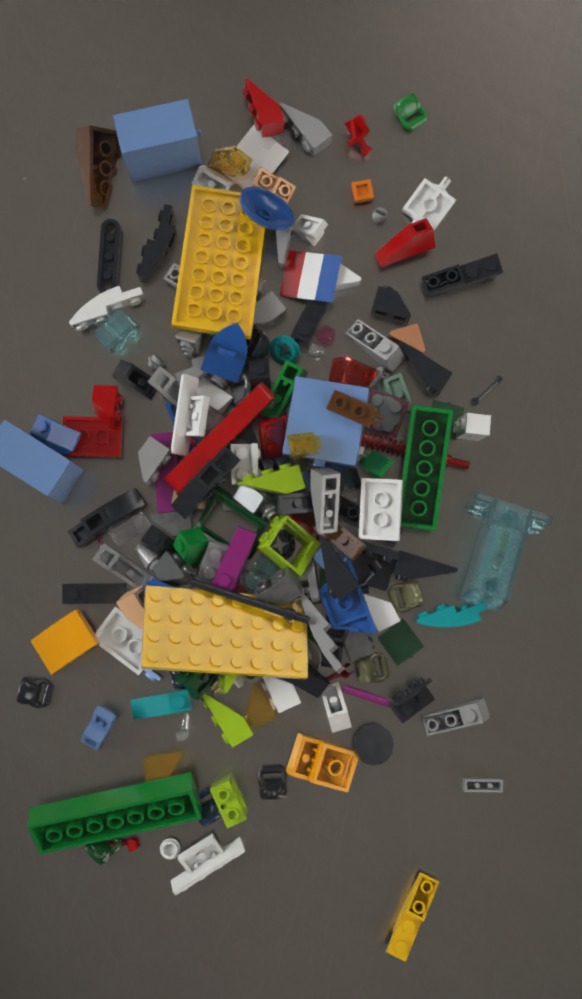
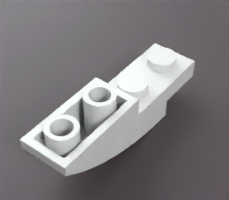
M120 286L109 289L82 306L69 321L70 326L73 330L83 331L90 325L104 324L108 319H111L109 311L117 312L122 310L124 306H135L145 300L141 287L123 292Z

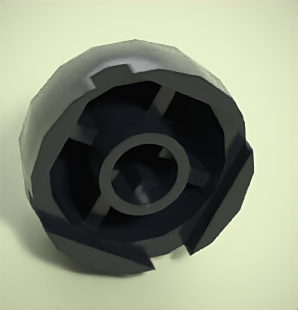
M253 324L251 340L246 339V364H249V361L265 358L270 349V340L267 333L259 326Z

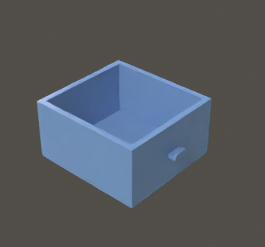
M188 99L113 115L121 154L132 182L195 169L202 165L197 137H202L201 128L195 130Z
M296 376L282 453L290 457L314 460L313 466L325 468V463L357 468L364 426L331 412L326 407L334 390L368 404L369 388Z
M5 419L1 423L0 467L46 496L64 504L85 470Z

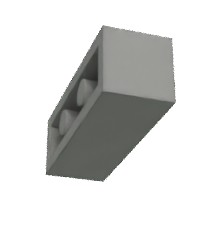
M463 777V791L503 793V779L496 777Z

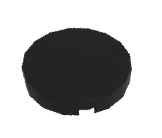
M378 724L363 726L355 734L353 747L356 756L363 763L380 765L389 759L393 752L394 744L390 732L385 727Z

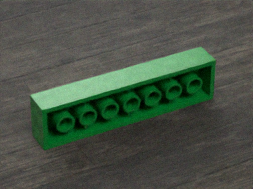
M189 772L29 808L27 828L39 854L42 855L202 819L201 800L192 773Z

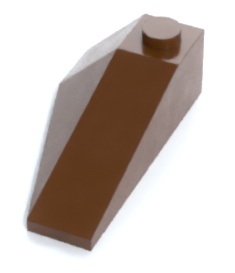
M91 125L76 128V149L88 206L106 208L112 189L113 174H116L117 170L115 167L117 158L121 155L116 130Z

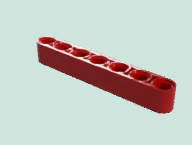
M261 382L164 480L179 494L207 462L212 460L225 446L227 447L276 398V395Z

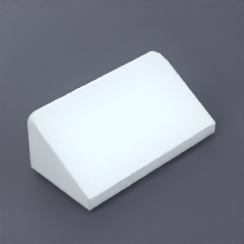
M201 165L198 167L191 184L232 191L236 183L205 165Z
M202 377L199 380L197 396L210 397L209 405L223 414L233 397Z

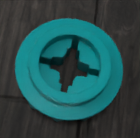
M287 334L284 336L278 335L272 340L270 353L278 363L284 364L286 360L294 363L299 358L301 351L299 343H296L294 337L290 338ZM289 345L288 351L282 354L283 347Z

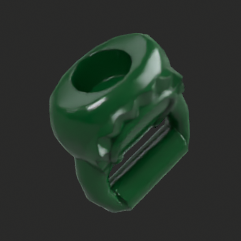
M122 837L112 839L116 843L114 847H111L105 840L87 844L85 851L95 862L103 865L111 855L119 850Z

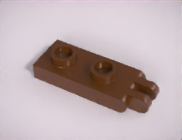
M334 390L326 407L327 410L367 428H370L371 425L379 428L381 424L374 421V418L376 417L380 420L384 418L383 415L377 413V408L337 390Z

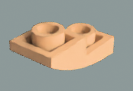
M262 167L259 168L251 184L253 187L263 188L276 194L287 204L296 188L290 182L273 175Z

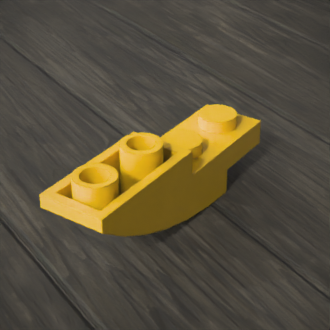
M421 872L419 873L392 929L393 934L385 952L406 962L421 922L425 920L439 881Z

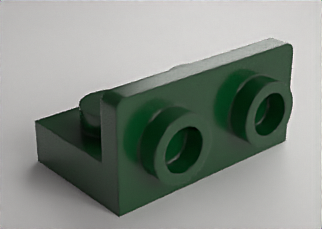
M180 671L175 681L178 684H183L193 699L199 700L220 674Z

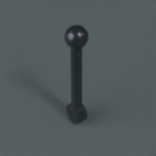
M497 376L495 381L477 398H472L471 404L473 406L478 405L479 400L498 383L503 382V377Z

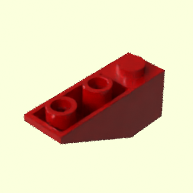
M245 79L243 95L245 100L249 101L250 115L255 117L254 125L256 131H260L262 138L284 133L285 120L279 104L252 81Z
M427 218L408 224L375 253V257L381 267L436 248L434 231Z

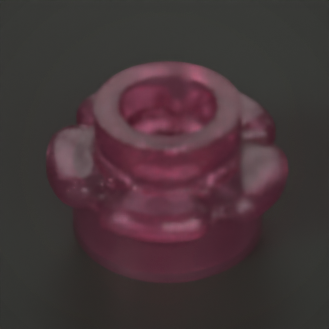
M324 325L321 329H318L317 337L322 344H330L335 340L336 331L334 328Z

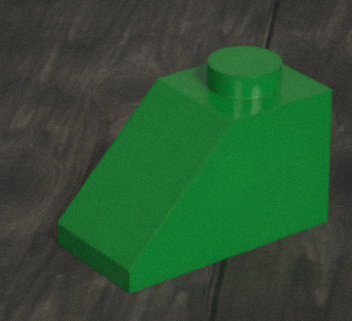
M372 450L370 454L365 453L359 461L362 464L359 469L373 479H381L394 461Z
M199 527L179 531L173 546L182 559L195 569L199 565L209 540Z

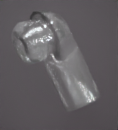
M285 134L273 135L272 139L263 147L270 151L276 142L283 147H288L291 144V138Z

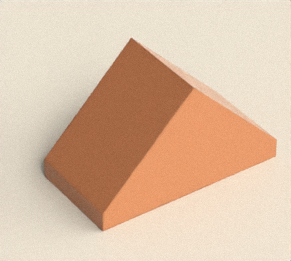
M418 323L392 330L389 333L388 339L399 346L404 342L422 354L426 350Z

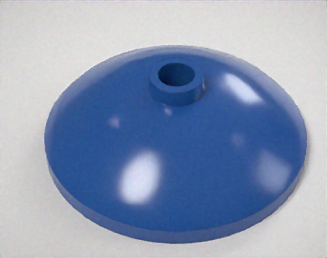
M247 187L240 194L239 200L243 211L257 225L279 231L288 229L293 224V211L276 194L259 187Z

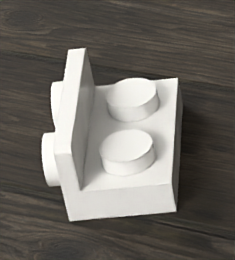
M229 444V450L241 460L229 472V485H238L237 482L242 481L243 476L255 474V477L260 476L261 471L258 468L260 449L258 444Z

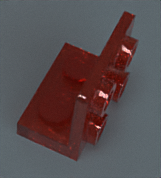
M347 356L333 358L328 381L368 388L376 377V369ZM369 389V392H370L369 400H370V396H371V392H372L371 389Z

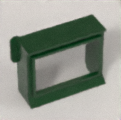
M219 486L210 497L209 504L194 528L199 527L208 540L210 539L229 546V542L203 526L218 500L259 526L255 532L257 536L248 559H251L260 543L258 540L270 521L262 518L263 515L258 511H255V513L250 512L233 499L231 493Z

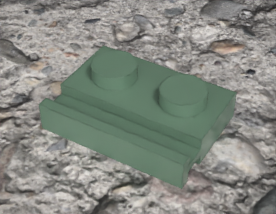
M402 373L386 378L376 384L379 395L391 397L401 403V415L410 412L411 404L414 405Z

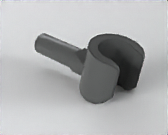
M384 365L377 367V376L368 386L369 389L372 390L382 378L386 379L390 376L388 370L382 374V371L386 368Z

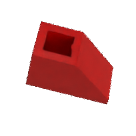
M94 385L91 399L94 413L111 429H115L116 421H120V409L118 408L122 406V394H119L118 386Z

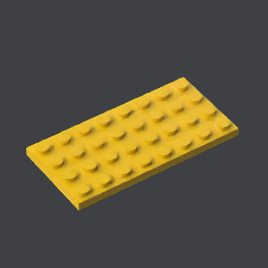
M192 185L171 328L217 334L223 328L238 322L246 339L251 340L265 228L254 223L243 211L239 200L241 192Z
M146 585L141 669L307 679V624L295 620L288 621L283 619V616L204 590ZM239 593L248 597L255 598V594ZM295 598L287 604L267 602L285 609L287 607L295 609V612L305 615L301 598Z

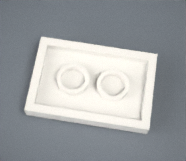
M361 479L359 539L400 541L403 480Z
M114 607L95 633L100 641L98 645L137 675L142 673L143 630L130 622L119 608Z

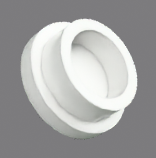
M167 838L160 845V853L166 859L176 858L181 850L180 843L174 838Z

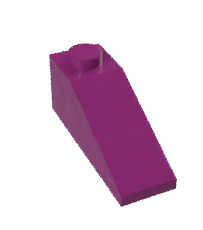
M238 526L212 585L230 591L236 589L257 533Z

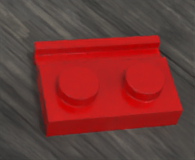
M282 415L280 418L274 417L258 422L261 456L263 459L283 455L288 418L285 415Z

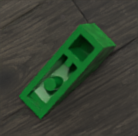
M286 360L271 389L276 398L260 414L270 419L282 417L292 401L296 376L306 378L308 372L304 368Z

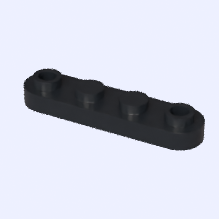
M107 219L101 225L97 288L100 293L109 290L105 289L107 284L111 285L110 289L118 286L121 227L115 219ZM111 228L115 229L113 233H109Z

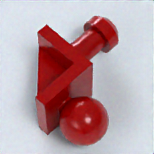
M359 114L344 123L352 137L347 142V145L350 146L357 142L361 148V154L367 156L372 152V148L367 145L364 138L370 130L366 124V118Z

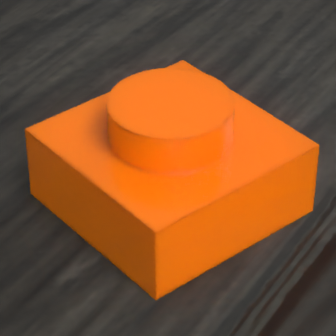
M370 179L351 182L355 203L374 200Z

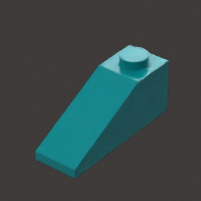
M187 689L130 700L134 720L193 709L192 697Z

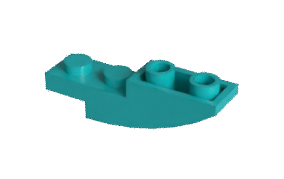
M487 596L477 599V604L470 606L467 603L457 607L459 611H456L454 605L448 606L445 603L437 606V611L432 613L426 610L417 614L419 618L414 619L417 624L432 627L469 625L482 621L479 613L493 608L497 604L494 598L488 599Z

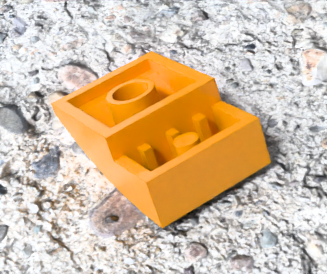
M75 609L31 640V643L52 675L100 644V641L81 610Z
M298 733L286 772L290 776L348 793L358 757L351 749Z

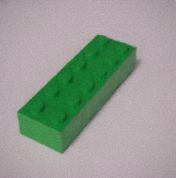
M411 404L401 480H403L401 526L437 530L453 417L452 409Z

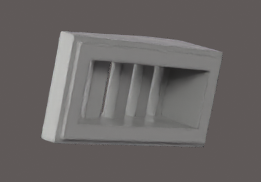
M291 227L285 230H276L278 264L281 270L285 269L292 235Z

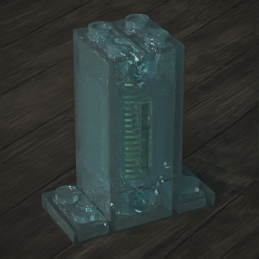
M475 491L467 501L464 510L473 516H483L460 597L465 598V601L468 603H480L485 605L486 609L496 611L510 601L527 533L530 535H540L551 525L553 517Z

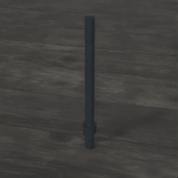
M192 578L190 583L191 587L283 616V619L288 621L295 620L308 625L310 620L309 616L297 613L295 609L289 607L285 609Z

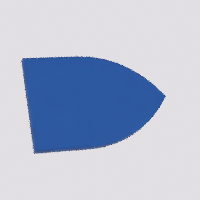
M238 322L223 328L213 337L207 348L201 371L238 383L247 357L246 337Z

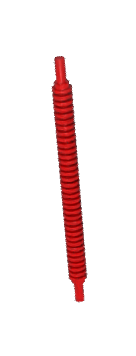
M262 414L257 416L263 419H270ZM364 432L361 446L364 447L367 444L366 448L369 449V446L372 445V450L376 446V451H379L381 448V452H384L386 449L388 454L391 450L392 455L396 451V456H399L401 453V457H404L406 442L402 445L403 441L400 440L399 444H397V439H394L393 443V438H389V441H387L388 437H384V440H382L380 435L379 439H377V434H374L373 438L372 433H369V436H367V432ZM447 452L446 466L452 465L469 469V461L453 458Z

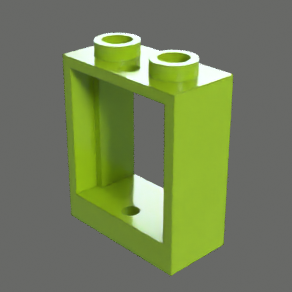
M288 515L276 516L271 520L270 528L260 537L257 549L282 570L289 567L293 574L299 577L302 576L320 547V543ZM282 527L303 544L291 564L270 547Z
M232 773L213 781L210 791L227 829L247 820L248 808Z

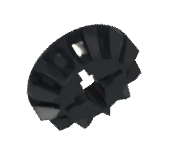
M280 529L270 547L277 543V537H279L281 542L288 543L282 547V554H280L278 548L272 547L274 551L286 560L295 551V540L289 532Z

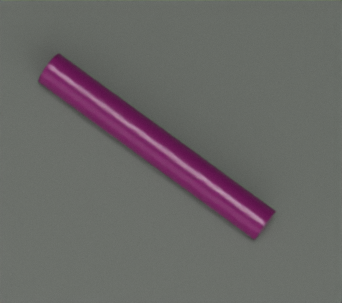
M345 684L342 687L343 693L390 707L388 703L391 699Z

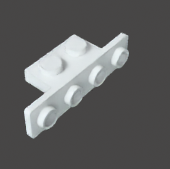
M187 374L181 375L171 444V453L180 456L188 455L191 437H204L210 399L207 396H197L199 379Z
M212 833L177 855L179 862L186 871L171 880L173 893L178 895L186 891L190 886L203 880L215 870L222 868L226 863L234 858H238L246 851L242 839L238 837L222 847Z

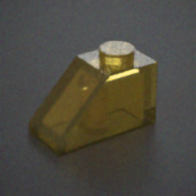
M237 146L223 147L214 150L207 166L231 177H242L248 173L252 159Z
M314 432L287 435L291 457L294 459L319 454L318 449L322 448L320 437H315Z
M258 681L253 683L246 708L247 716H245L249 727L254 726L255 730L277 718Z
M185 749L144 756L142 761L145 781L169 777L184 756Z

